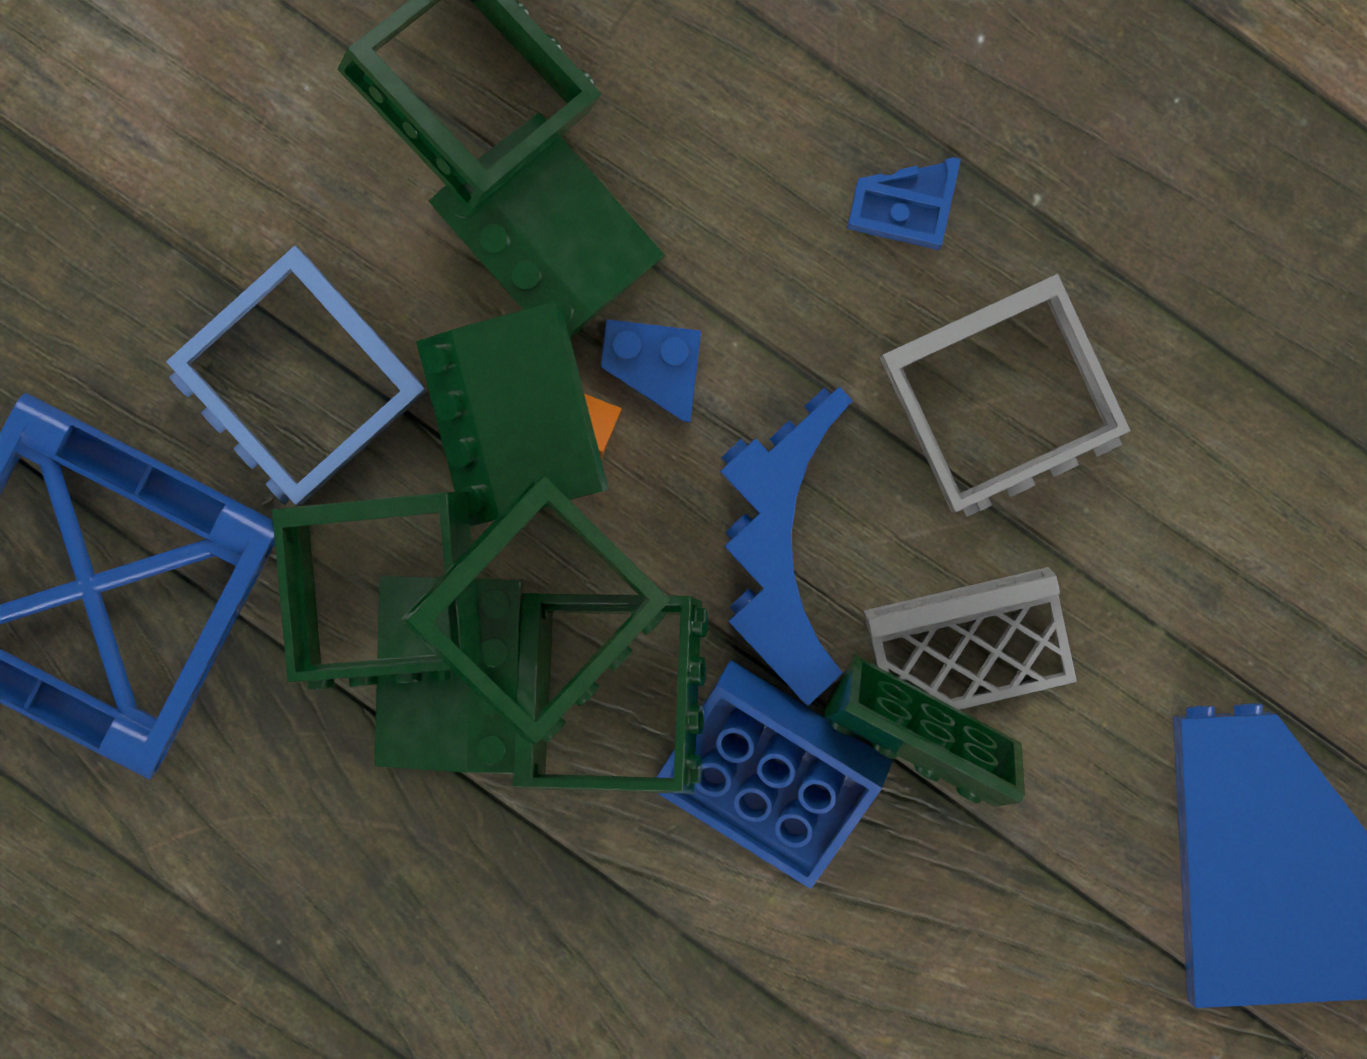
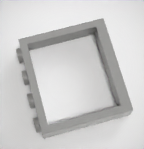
M1058 274L885 353L880 357L951 513L963 509L966 517L978 511H982L992 506L989 499L990 496L1005 489L1009 497L1021 493L1036 485L1032 478L1033 476L1050 469L1053 477L1079 465L1076 456L1091 449L1094 450L1096 457L1122 445L1119 436L1131 431ZM1047 301L1104 426L960 493L903 367Z

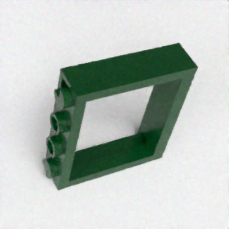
M409 0L347 49L337 70L471 212L583 119L593 108L602 93L595 87V83L590 75L578 69L563 53L558 41L551 35L546 34L531 19L528 10L520 1L470 0L567 103L486 170L376 53L377 50L441 1Z
M545 476L535 478L400 620L526 742L537 744L541 739L545 743L548 742L562 729L566 723L562 716L574 703L580 707L593 696L599 688L595 680L608 667L613 671L629 657L632 649L628 645L641 631L647 635L659 625L666 615L662 608L670 599ZM547 504L644 599V602L532 720L433 624V621L527 522Z
M467 491L272 509L287 682L308 681V689L317 690L334 688L335 679L349 678L350 687L378 684V675L392 674L393 684L422 681L421 672L436 671L437 680L460 678L437 655L321 664L309 526L439 513L444 570L446 572L472 545ZM474 578L448 606L451 641L477 666H483Z
M522 593L517 705L534 720L549 703L553 613L632 614L644 602V599L639 595ZM666 595L670 601L662 608L666 615H680L674 778L546 774L547 742L545 743L541 739L537 744L528 743L515 731L513 787L540 790L694 794L695 783H700L702 777V758L700 754H696V735H701L704 728V709L702 705H698V686H703L706 679V661L704 657H700V637H706L708 630V613L706 608H702V601L692 596Z

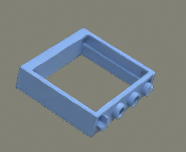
M297 246L292 247L166 361L175 371L169 376L171 381L186 397L189 398L195 393L206 406L201 412L205 419L219 433L227 429L239 442L233 448L235 452L250 468L253 469L258 464L271 478L266 482L267 487L283 504H286L289 500L295 505L304 504L428 392L424 385ZM292 272L295 273L400 390L398 394L299 483L294 480L191 366V363Z

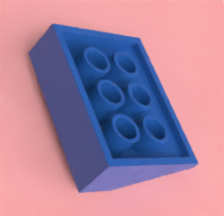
M730 659L701 704L704 709V728L701 735H696V754H700L702 758V777L700 783H695L694 794H658L811 889L883 788L893 760L880 754L856 737L840 733L831 726L829 720ZM675 748L656 777L674 778Z

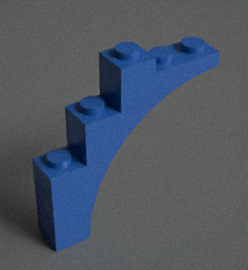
M824 387L804 406L810 414L800 424L795 426L789 420L769 439L775 446L771 451L768 452L756 438L749 445L741 438L721 457L727 465L720 473L758 513L753 519L746 513L725 532L731 540L724 547L762 587L756 594L749 588L729 606L735 614L728 621L807 706L843 673L820 644L804 612L794 576L791 534L796 497L808 462L827 429L853 401L841 387H838L832 394Z

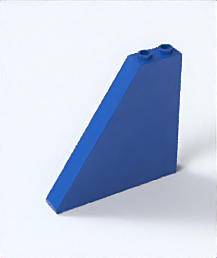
M1263 704L1233 705L1234 713L1215 714V706L1186 707V716H1173L1187 1001L1194 1008L1367 1000V831L1280 717L1271 712H1263Z

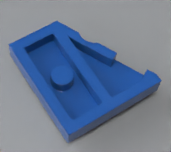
M953 157L945 159L944 163L922 168L913 166L899 169L895 174L891 175L877 174L859 178L847 229L940 250L961 159Z
M606 319L601 368L681 421L690 423L701 330Z

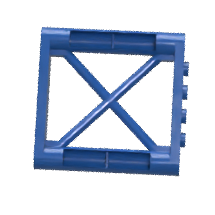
M24 393L13 407L0 432V496L21 456L40 465L76 581L0 604V625L82 599L117 709L0 649V703L151 780L164 761L275 546L273 520L28 393ZM60 464L205 539L95 574ZM217 556L236 567L157 718L136 705L101 592Z

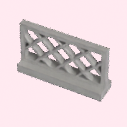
M1049 567L864 610L877 667L889 672V669L898 674V678L909 680L925 690L926 693L959 710L1077 682L1058 595L1060 590L1057 576ZM1049 603L1052 619L1042 635L1020 623L1030 607ZM1018 610L1013 618L1005 614L1007 612ZM994 615L1009 623L995 646L974 634L983 618ZM972 621L967 629L959 625L960 623ZM948 626L963 635L949 657L927 645L937 629ZM1016 628L1037 640L1023 664L1002 651ZM1054 631L1056 635L1057 645L1049 641V638L1051 637ZM925 632L921 640L912 636L914 634ZM903 637L916 645L903 668L886 659L883 647L884 641ZM970 639L991 652L977 675L956 662ZM1047 646L1060 654L1063 672L1042 676L1030 667L1043 647ZM923 650L945 663L931 685L909 673ZM998 657L1019 669L1011 683L1002 687H996L984 680ZM951 668L973 680L963 696L950 698L938 691L939 686ZM1026 674L1034 678L1021 682ZM979 685L988 689L985 691L976 692Z

